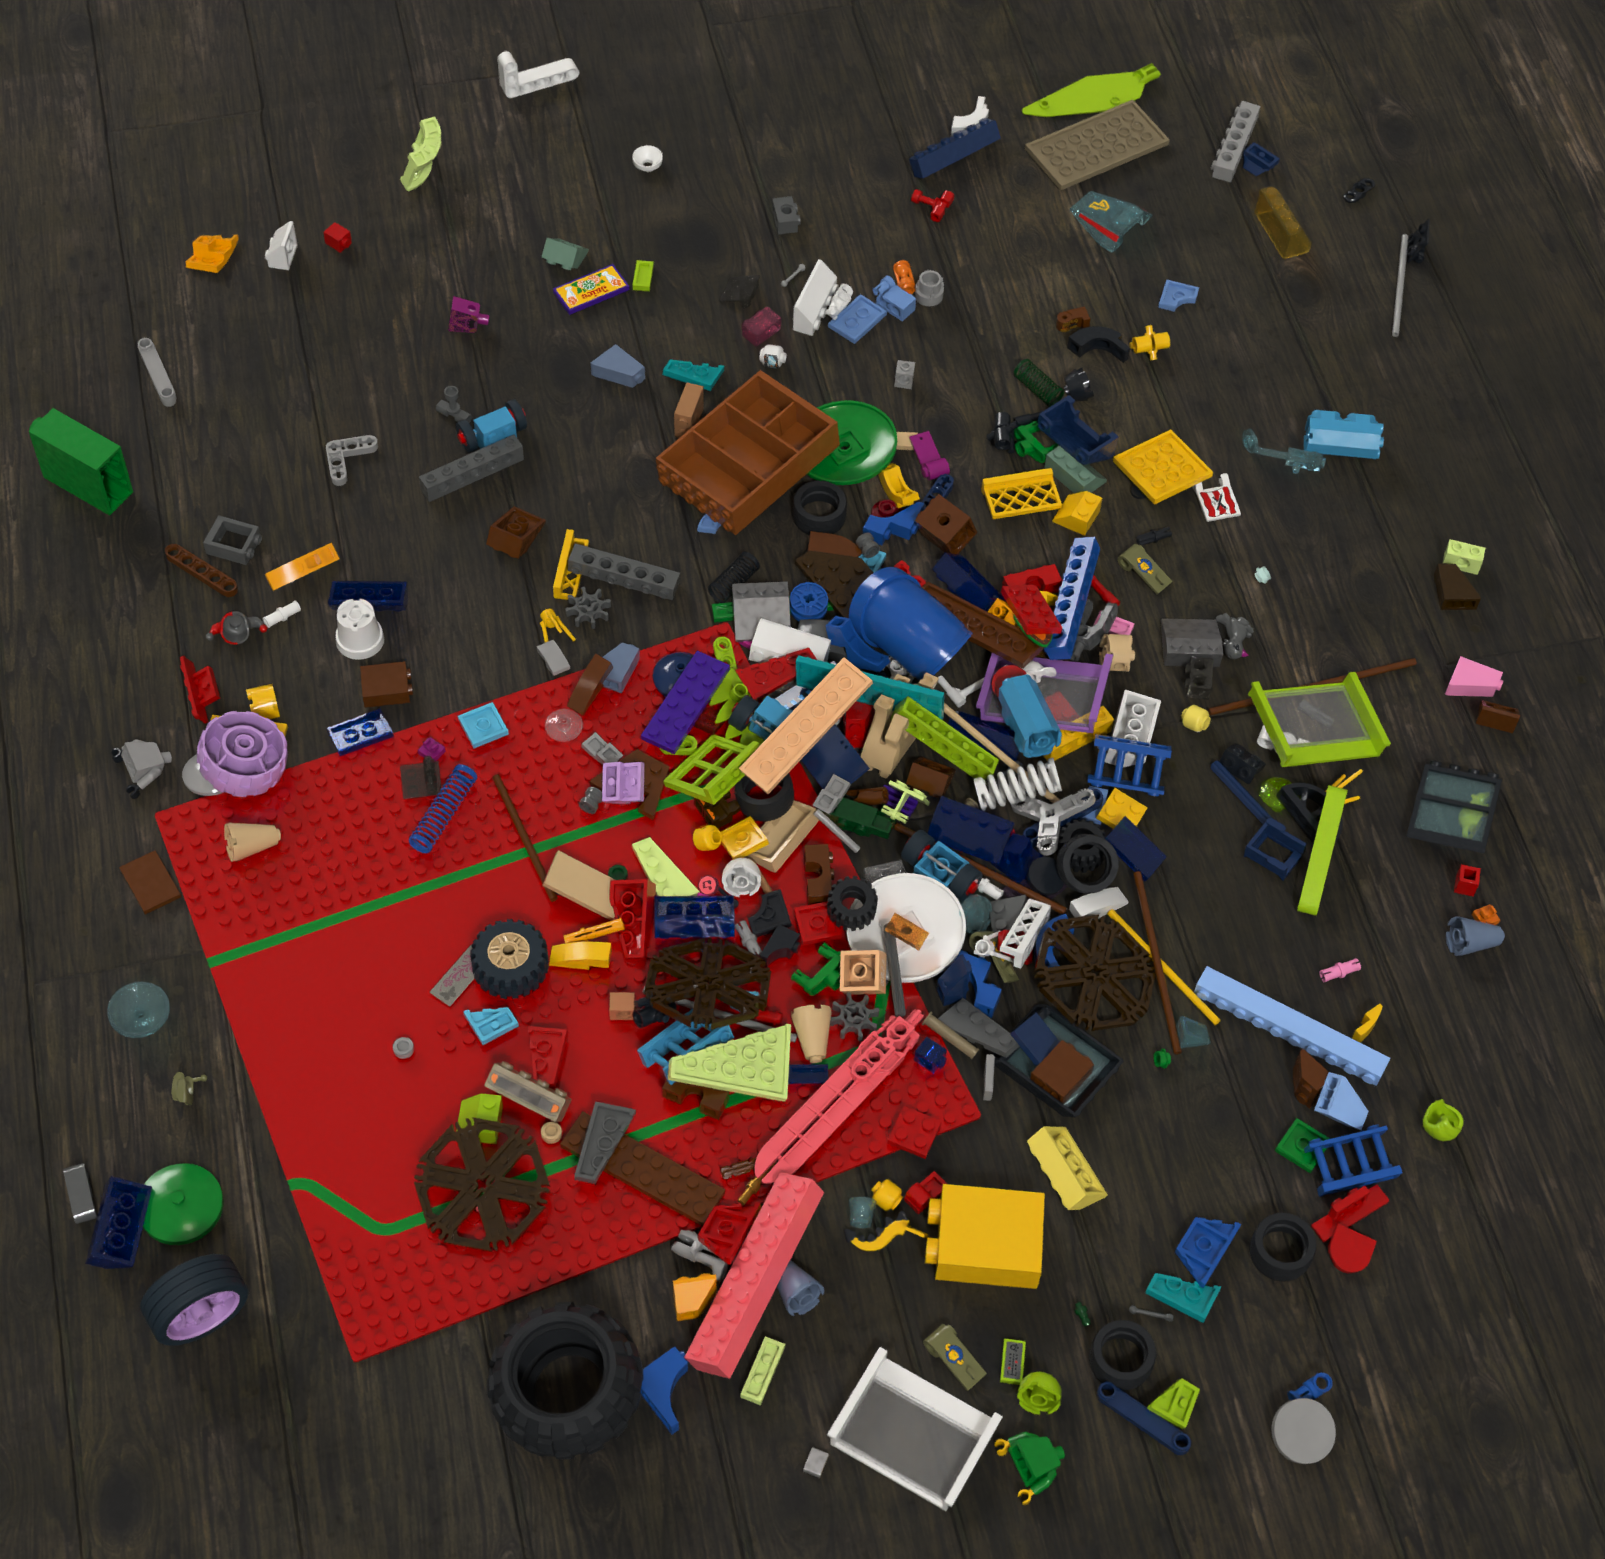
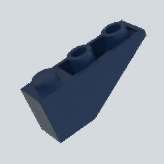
M963 954L937 980L936 991L943 1006L956 1003L962 998L966 1000L972 967L970 962L966 961Z

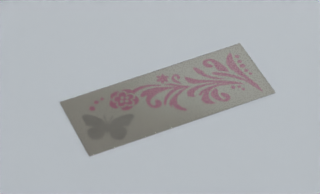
M472 945L429 992L448 1006H451L474 980L470 957Z

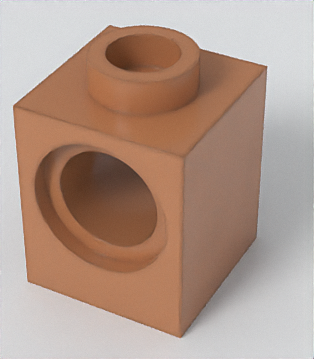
M610 992V1020H633V1011L639 1009L634 1005L635 993Z

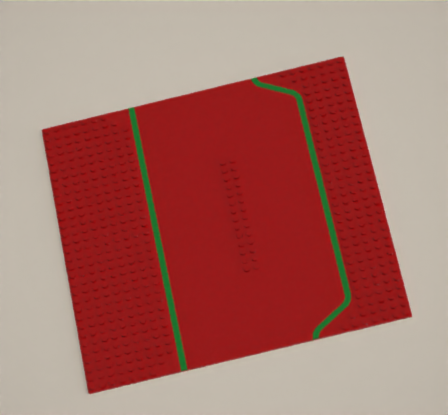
M724 622L640 650V660L623 692L619 693L603 687L583 716L567 707V704L585 669L285 769L279 782L263 794L237 797L224 792L218 795L204 796L155 813L156 822L353 1362L362 1361L679 1236L681 1230L694 1231L703 1227L602 1171L596 1184L575 1180L574 1176L579 1157L561 1148L560 1143L582 1112L592 1115L595 1101L635 1109L636 1114L624 1133L625 1135L725 1189V1194L717 1206L740 1204L738 1199L746 1190L748 1182L756 1177L755 1171L751 1169V1172L738 1176L731 1175V1178L723 1179L721 1167L727 1165L731 1167V1164L744 1160L751 1161V1158L757 1157L762 1147L872 1033L870 1029H863L861 1031L863 1039L859 1042L855 1032H848L845 1038L841 1039L840 1031L844 1027L840 1024L830 1026L826 1057L820 1063H810V1060L805 1059L798 1036L795 1043L790 1041L787 1100L784 1102L729 1091V1101L720 1119L717 1120L700 1113L702 1098L699 1095L690 1094L686 1096L682 1104L663 1097L662 1088L667 1080L663 1067L656 1062L649 1068L645 1067L637 1050L677 1020L669 1017L667 1023L657 1021L643 1028L637 1027L634 1020H610V992L635 993V1000L646 997L642 992L646 985L650 960L653 959L654 955L659 957V951L666 947L706 938L705 943H707L708 938H711L712 943H718L719 939H722V945H724L725 940L748 951L747 947L743 946L742 939L735 929V925L738 923L741 926L740 921L745 920L752 932L748 918L755 915L761 907L762 895L765 894L761 886L752 896L746 894L736 897L725 891L733 900L739 902L737 908H732L731 903L715 888L712 893L706 894L717 897L712 917L692 912L696 897L663 910L655 895V907L645 958L626 959L619 937L620 933L617 931L589 940V942L611 943L612 952L609 968L590 966L589 970L549 966L543 983L539 982V987L535 991L531 989L530 994L526 996L521 994L516 999H513L512 996H507V999L500 998V995L494 997L489 994V990L484 991L475 978L451 1006H448L429 993L472 945L473 941L477 939V934L480 931L484 932L485 927L489 924L495 925L496 921L507 922V919H513V922L521 920L525 922V925H533L535 931L539 930L546 941L549 962L552 946L565 944L563 935L580 931V928L583 927L586 929L610 921L566 897L557 895L556 901H550L493 781V776L500 775L546 874L559 850L607 876L612 866L622 865L628 871L627 880L648 879L632 849V844L650 837L700 893L704 894L699 888V883L706 876L714 878L716 884L724 890L722 873L725 866L733 859L721 843L717 849L711 851H700L695 847L693 842L694 831L697 827L708 824L695 807L694 797L664 786L653 820L638 812V808L643 802L612 804L602 801L598 803V809L594 814L582 810L579 802L582 797H585L587 788L591 787L590 781L603 772V764L594 759L581 747L582 743L595 732L607 744L611 743L623 754L621 759L638 749L669 766L668 776L690 756L664 754L660 751L659 747L641 739V734L666 698L654 685L653 670L661 658L675 652L695 654L696 651H700L716 659L713 643L718 637H727L731 641L737 669L751 667L739 642L735 641V635L729 623ZM760 699L757 702L762 703L764 699ZM727 701L710 706L708 703L688 735L693 736L697 740V749L713 734L725 738L726 731L730 725L728 723L729 720L718 724L715 723L720 709ZM493 702L508 729L509 735L473 748L458 721V716ZM742 735L729 740L740 743ZM430 737L444 746L446 751L433 764L418 754V749ZM715 746L702 761L714 764L727 750ZM731 754L719 767L725 768L738 754ZM799 761L789 772L794 788V800L814 807L813 804L818 796ZM463 764L470 767L477 774L476 782L472 783V787H469L470 791L466 792V797H463L464 800L460 802L461 805L457 806L458 810L454 811V815L451 816L448 825H444L445 830H441L442 834L438 835L439 839L435 840L436 844L432 845L433 848L430 853L417 851L410 845L409 837L415 831V828L419 826L418 824L422 821V818L425 817V813L428 812V808L431 807L434 799L437 798V794L440 793L441 788L449 779L456 765ZM694 766L680 780L693 784L706 770ZM458 770L465 777L473 779L468 773ZM711 773L698 787L704 788L717 774ZM452 780V782H453L454 784L459 785V786L462 787L465 791L468 790L467 787L461 785V784L458 783L456 780ZM448 784L450 788L458 791L461 795H465L464 792L458 790L453 785ZM734 785L729 790L731 793V798L726 800L727 803L733 800L737 801ZM777 785L767 794L760 787L755 786L748 792L747 796L759 800L768 799L775 796L782 787ZM445 789L447 793L455 796L458 800H462L460 796L454 794L451 790ZM442 794L445 798L455 803V805L459 804L458 801L453 800L447 794ZM440 799L442 803L448 805L453 810L456 809L455 806L449 804L444 799ZM436 803L439 808H442L449 814H453L451 810H448L441 804ZM433 808L435 812L441 814L446 819L450 818L448 815L442 813L437 808ZM740 810L733 815V821L719 828V831L721 832L748 817ZM430 813L432 817L440 820L443 824L447 823L436 814ZM427 818L429 822L437 825L439 828H444L442 825L435 822L432 818ZM820 820L776 873L757 864L772 891L781 889L792 926L788 927V929L799 933L794 915V908L808 905L807 879H815L820 876L816 872H805V845L828 844L829 852L833 853V863H830V869L834 868V880H831L832 885H837V880L839 879L844 881V878L849 876V879L857 876V879L860 880L840 839ZM755 821L759 828L766 822ZM424 822V824L427 827L431 828L438 834L440 833L438 829L432 827L429 823ZM228 823L275 825L276 829L279 828L281 840H278V844L239 861L231 862L226 849L228 843L224 837V825ZM421 827L424 832L430 834L433 838H437L436 834ZM418 832L419 835L425 837L431 843H434L433 839H430L423 833ZM417 840L421 845L427 847L423 842ZM708 881L702 882V883H703V889H704V888H707V887H705V882H708ZM846 898L841 903L850 909L856 898ZM840 926L842 934L840 939L803 946L800 938L801 947L797 954L794 953L791 959L787 957L779 958L769 964L771 979L765 1010L775 1012L779 1010L780 1013H783L781 1025L774 1026L773 1023L757 1021L756 1016L750 1020L774 1028L791 1024V1033L797 1035L791 1018V1011L794 1012L793 1009L814 1005L815 1008L821 1009V1005L831 1007V1017L840 1015L839 1012L832 1010V1003L834 1001L839 1005H846L848 1003L846 1000L847 994L841 992L840 988L832 990L827 986L816 995L811 996L804 991L802 986L792 981L791 977L794 972L796 973L797 969H800L808 977L813 978L829 962L828 959L818 954V949L823 943H827L837 952L851 951L847 939V931L843 930V926ZM774 932L757 937V943L762 951ZM693 952L679 957L700 967L703 954ZM726 955L723 957L721 969L744 964L745 962L731 955ZM659 972L656 976L655 985L680 979L666 972ZM890 981L886 985V994L851 995L852 1000L855 1002H861L864 996L868 995L869 1001L865 1007L870 1010L879 1008V1016L869 1019L872 1023L877 1024V1030L882 1027L881 1024L887 1021L890 1016L895 1015ZM750 982L737 986L746 991H756L759 993L761 991V984L759 982ZM913 982L902 983L906 1011L905 1016H902V1018L905 1020L914 1009H919L921 1014L924 1015V1018L915 1026V1031L919 1034V1041L912 1049H909L898 1067L890 1075L886 1076L793 1175L810 1178L817 1183L902 1150L888 1144L887 1141L903 1106L942 1121L936 1136L980 1119L981 1113L942 1037L927 1025H922L929 1012ZM695 997L688 998L687 1000L695 1001ZM716 999L715 1009L734 1015L741 1013L730 1008V1005ZM676 1005L677 1011H679L683 1015H685L687 1012L691 1010L689 1008ZM508 1007L517 1020L519 1027L482 1045L463 1012L466 1010L482 1012V1009L491 1008L495 1010ZM738 1024L729 1025L734 1040L760 1032ZM528 1026L567 1029L569 1033L556 1088L567 1092V1097L572 1100L562 1122H556L561 1126L562 1137L553 1144L546 1143L542 1139L541 1128L545 1123L554 1121L484 1086L494 1063H502L503 1061L514 1066L513 1069L518 1072L523 1070L532 1075L531 1078L534 1079ZM704 1027L695 1032L702 1039L711 1033L705 1030ZM883 1030L881 1033L878 1034V1037L881 1036L882 1038H884L886 1036V1031ZM896 1032V1033L899 1034V1035H903V1034H904V1033H902V1032ZM401 1037L409 1038L414 1045L413 1054L406 1059L398 1058L393 1051L394 1042ZM689 1039L679 1044L686 1051L695 1045ZM671 1050L663 1058L669 1061L672 1057L679 1055ZM870 1059L872 1062H878L876 1059ZM861 1072L857 1073V1075H859V1076H864V1075H865L864 1073H861ZM852 1083L842 1093H844L852 1085ZM478 1094L502 1096L503 1110L500 1123L520 1126V1129L523 1128L525 1130L521 1137L523 1140L528 1139L530 1135L533 1137V1141L528 1146L536 1140L550 1187L541 1186L550 1190V1193H542L540 1196L541 1199L548 1201L545 1205L538 1203V1205L546 1207L544 1211L513 1245L510 1237L507 1238L509 1247L505 1246L504 1241L498 1242L497 1247L499 1251H496L491 1243L492 1252L444 1243L443 1241L447 1239L448 1234L441 1241L439 1236L442 1234V1230L437 1229L433 1234L430 1231L432 1226L430 1229L427 1227L414 1182H423L417 1181L414 1178L415 1175L422 1176L424 1173L423 1169L417 1168V1164L427 1165L426 1163H420L419 1160L452 1124L456 1132L455 1122H458L462 1100ZM838 1096L822 1114H824L840 1097ZM818 1117L802 1135H804L820 1118ZM498 1133L497 1144L481 1143L487 1162L508 1139L505 1133ZM797 1139V1140L785 1151V1153L782 1155V1157L797 1143V1141H798L799 1139ZM456 1141L449 1142L435 1158V1162L438 1165L466 1170L459 1145ZM530 1155L522 1156L504 1177L535 1182L538 1175L532 1157ZM487 1179L484 1181L479 1180L477 1182L479 1184L478 1188L487 1187ZM762 1182L757 1193L752 1194L745 1205H741V1207L754 1206V1202L763 1204L774 1183L765 1184ZM439 1187L429 1188L427 1195L433 1213L440 1215L460 1191ZM498 1199L509 1229H515L530 1213V1206L527 1204ZM476 1209L458 1227V1236L474 1240H483L486 1237L481 1216L476 1212Z

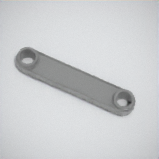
M142 338L138 341V350L163 405L173 406L177 399L176 393L151 339Z

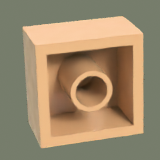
M880 950L841 951L840 991L845 994L850 992L851 995L886 994L887 954Z

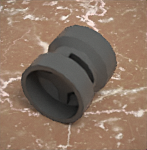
M864 533L857 538L856 544L862 549V553L866 558L874 557L879 553L880 546L877 542H874V537L871 533Z
M588 787L585 791V797H582L579 802L580 808L590 814L596 813L598 803L602 802V791L595 787Z

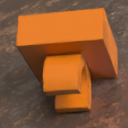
M1490 904L1474 910L1472 913L1476 921L1497 925L1500 922L1496 914L1497 911Z

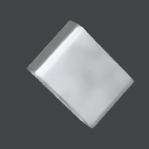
M812 1447L803 1472L820 1478L829 1454Z

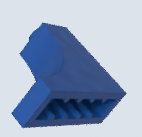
M675 1346L643 1369L641 1387L642 1397L672 1435L679 1430V1422L671 1408V1396L678 1380L688 1371V1361L684 1358L686 1354L683 1351L679 1352Z

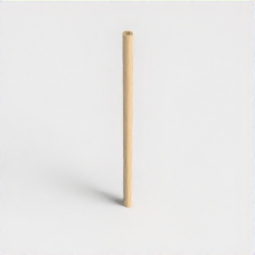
M944 703L945 714L1017 773L1019 765ZM1046 788V795L1044 797L1052 803L1060 800Z

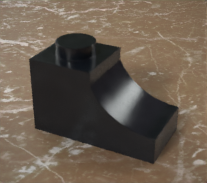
M778 924L760 954V958L766 962L765 967L767 968L776 959L784 957L791 959L794 953L797 954L801 947L800 934Z

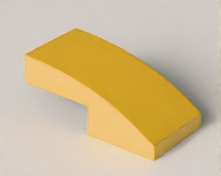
M1381 1004L1365 1013L1361 1022L1362 1026L1355 1030L1352 1039L1362 1042L1369 1035L1383 1007Z

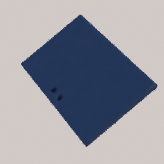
M836 724L801 759L822 789H825L833 774L852 784L870 769Z

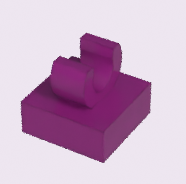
M431 737L418 749V754L432 764L446 752L445 747Z

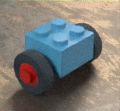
M510 400L505 403V407L474 419L475 429H472L466 420L456 423L457 437L467 452L478 449V446L482 449L513 434L517 437L516 431H522L527 428L525 412L517 400Z

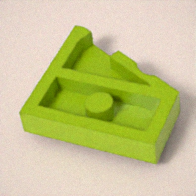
M1179 1379L1149 1404L1147 1409L1175 1426L1184 1429L1188 1424L1200 1389L1184 1379Z

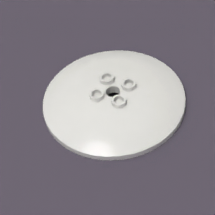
M914 873L893 874L871 883L872 888L876 890V895H878L875 918L871 920L870 925H864L862 930L859 927L856 928V931H851V928L847 929V939L851 951L880 950L887 954L884 925L893 924L902 983L929 979L949 967L959 955L966 935L964 911L956 896L939 881ZM855 899L850 909H859L863 904L860 900ZM909 928L912 932L909 935H903L901 930ZM886 956V980L890 981L888 959Z

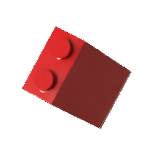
M858 701L843 715L844 736L854 748H863L874 718L875 709L873 705Z

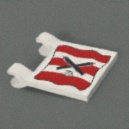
M1227 473L1220 475V487L1203 490L1202 482L1192 486L1207 522L1241 516Z

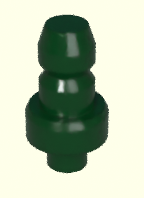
M1081 1302L1076 1303L1077 1309L1074 1310L1075 1314L1079 1315L1085 1327L1091 1325L1086 1305L1082 1306Z

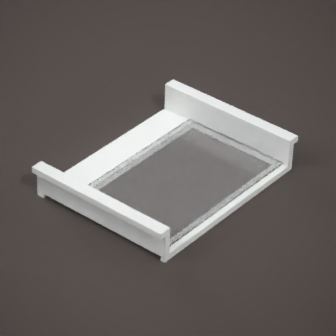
M879 1347L828 1432L827 1436L831 1437L830 1445L947 1511L949 1506H953L1003 1416L996 1412L992 1418L890 1361L886 1358L887 1351Z

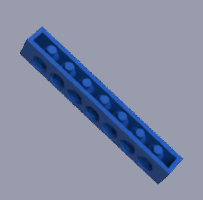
M1095 537L1074 538L1073 546L1070 547V556L1066 562L1067 567L1065 573H1063V582L1059 587V596L1055 602L1054 615L1062 626V631L1060 634H1053L1050 645L1044 648L1050 660L1071 659L1100 552V547Z

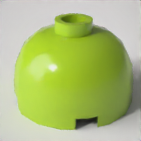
M1030 1373L1023 1378L1018 1388L1017 1398L1020 1400L1019 1404L1026 1411L1040 1415V1411H1048L1047 1414H1052L1058 1410L1061 1404V1386L1057 1379L1048 1373Z

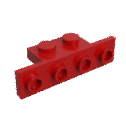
M181 656L180 668L184 673V684L188 689V699L192 705V715L195 719H199L206 724L208 723L205 707L220 699L213 668L206 666L196 672L194 663L185 656Z
M1377 1184L1370 1189H1367L1366 1186L1360 1189L1354 1188L1344 1199L1338 1198L1332 1202L1328 1215L1311 1224V1227L1322 1242H1326L1331 1239L1336 1224L1339 1223L1348 1228L1389 1202V1198Z

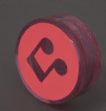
M706 875L699 880L698 888L702 894L714 895L719 889V882L714 876Z

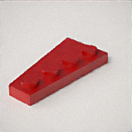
M805 648L786 654L784 657L772 658L764 663L750 665L751 667L736 669L735 672L741 682L747 687L751 698L758 701L796 679V659L798 655L817 659L810 648Z

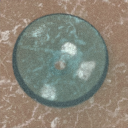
M134 982L120 988L112 996L107 1008V1016L112 1028L119 1034L130 1038H141L155 1033L165 1024L170 1013V1003L166 993L159 986L149 982Z

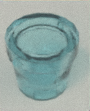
M867 1197L850 1198V1225L857 1228L871 1227L876 1201Z

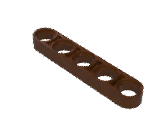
M169 544L165 548L168 561L226 597H233L238 593L237 583L234 579L180 545ZM173 550L178 551V554L174 556L169 555ZM186 559L192 560L190 564H183V561ZM199 568H206V571L203 573L196 572ZM215 576L220 577V579L216 582H212L210 580L212 577ZM228 585L234 586L230 591L224 589Z

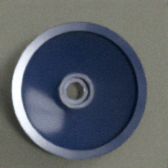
M675 652L664 656L657 662L653 670V682L656 689L665 697L668 695L694 654Z

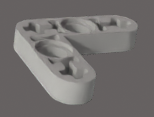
M359 436L333 440L327 443L326 452L331 481L334 485L342 486L347 482L344 457L377 451L378 441L375 436ZM351 444L357 446L355 449L347 448ZM334 461L341 462V464L337 466L333 465L332 463ZM336 472H340L341 478H337Z

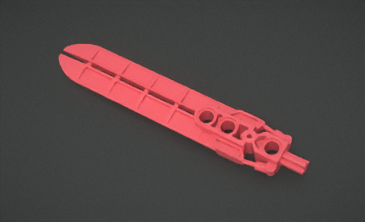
M914 1009L905 1020L900 1016H890L887 1021L881 1024V1028L873 1031L859 1045L858 1049L762 1147L755 1161V1176L757 1179L777 1160H779L778 1163L761 1182L765 1184L775 1183L779 1173L793 1175L886 1076L890 1075L898 1067L909 1049H912L919 1041V1034L915 1031V1026L924 1018L919 1009ZM883 1030L886 1031V1036L884 1038H882L881 1036L878 1037L879 1033H881ZM896 1032H902V1033H904V1034H903V1035H899V1034H897ZM870 1059H876L878 1062H872ZM861 1072V1073H864L865 1075H864V1076H859V1075H857V1073ZM852 1083V1085L844 1093H842ZM839 1096L840 1098L824 1114H822ZM819 1117L820 1119L804 1135H802L808 1129V1127ZM797 1139H799V1140L797 1141V1143L782 1157V1155L784 1154V1152H785Z

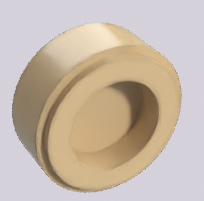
M556 1122L545 1123L541 1128L542 1139L549 1144L558 1142L562 1137L561 1126Z

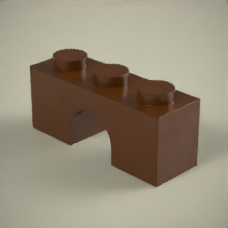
M828 844L805 845V872H816L820 875L815 879H807L808 905L827 902L829 890H831L832 886L831 880H834V868L830 869V863H833V853L829 852Z
M667 1080L662 1088L663 1097L678 1104H682L685 1097L690 1094L699 1095L702 1098L700 1113L717 1120L720 1119L729 1101V1091L677 1081L670 1085Z

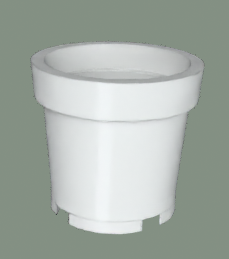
M349 599L343 602L337 610L336 646L344 656L351 659L360 660L372 657L380 651L384 644L382 627L376 619L373 606L364 599H359L360 601Z

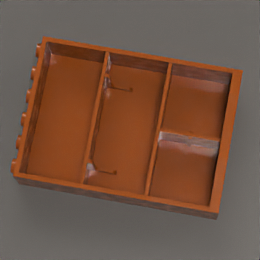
M760 370L655 458L659 481L663 486L672 489L676 495L682 496L687 503L696 506L701 513L707 514L714 522L721 524L726 531H731L737 535L840 445L838 423Z

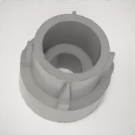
M927 270L921 273L915 285L914 296L921 305L935 306L943 299V277L941 278L940 274L936 271Z

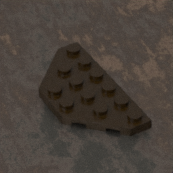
M808 551L795 560V565L811 583H816L824 588L828 595V603L840 617L849 618L850 605L857 589L874 573L860 557Z

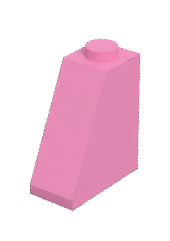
M1460 656L1445 694L1448 696L1493 697L1495 691H1500L1503 680L1500 679L1503 672Z

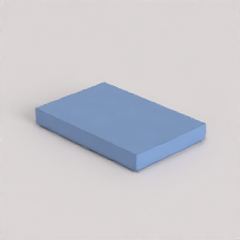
M860 294L837 315L836 320L832 319L828 323V327L855 344L887 315V311Z

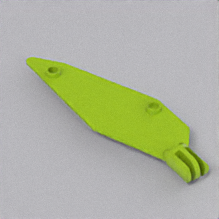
M1151 63L1135 72L1087 76L1024 107L1022 113L1025 115L1053 117L1104 112L1130 100L1135 101L1139 99L1144 85L1159 78L1161 73Z

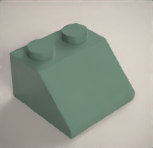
M547 238L542 258L547 259L546 262L556 265V263L562 264L561 268L571 270L572 268L579 267L589 249L559 238Z

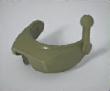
M177 1072L172 1083L173 1100L183 1102L186 1105H192L194 1082H205L207 1076L201 1075V1077L192 1078L190 1076L185 1077L182 1072Z

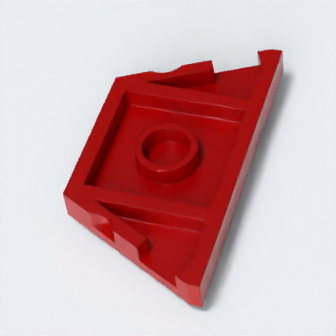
M754 1202V1206L741 1207V1204L715 1206L698 1234V1241L725 1263L731 1265L761 1210V1203Z

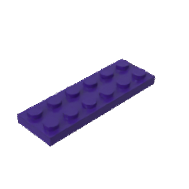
M696 651L641 734V739L675 755L729 672L730 665L700 651Z

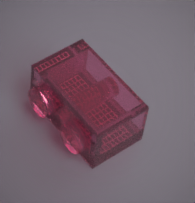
M765 307L759 310L753 317L744 321L742 324V336L757 347L781 330V317L769 307Z

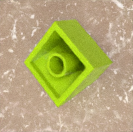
M478 1094L462 1100L458 1118L460 1127L465 1128L467 1126V1118L470 1119L472 1126H474L472 1117L501 1122L503 1110L502 1096ZM481 1131L479 1134L480 1142L497 1144L499 1132Z

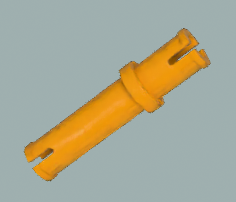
M622 918L586 929L583 927L580 928V931L563 936L565 944L589 942L591 939L625 930Z

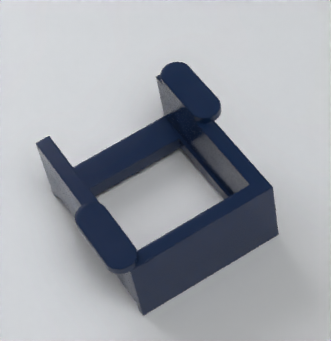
M1268 818L1247 844L1244 857H1248L1267 868L1284 881L1303 857L1306 843L1286 832V827L1283 824ZM1267 837L1293 852L1285 863L1258 850Z

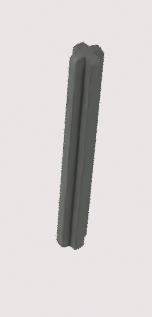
M893 924L884 925V936L894 1012L896 1017L905 1016L906 1011L895 929Z

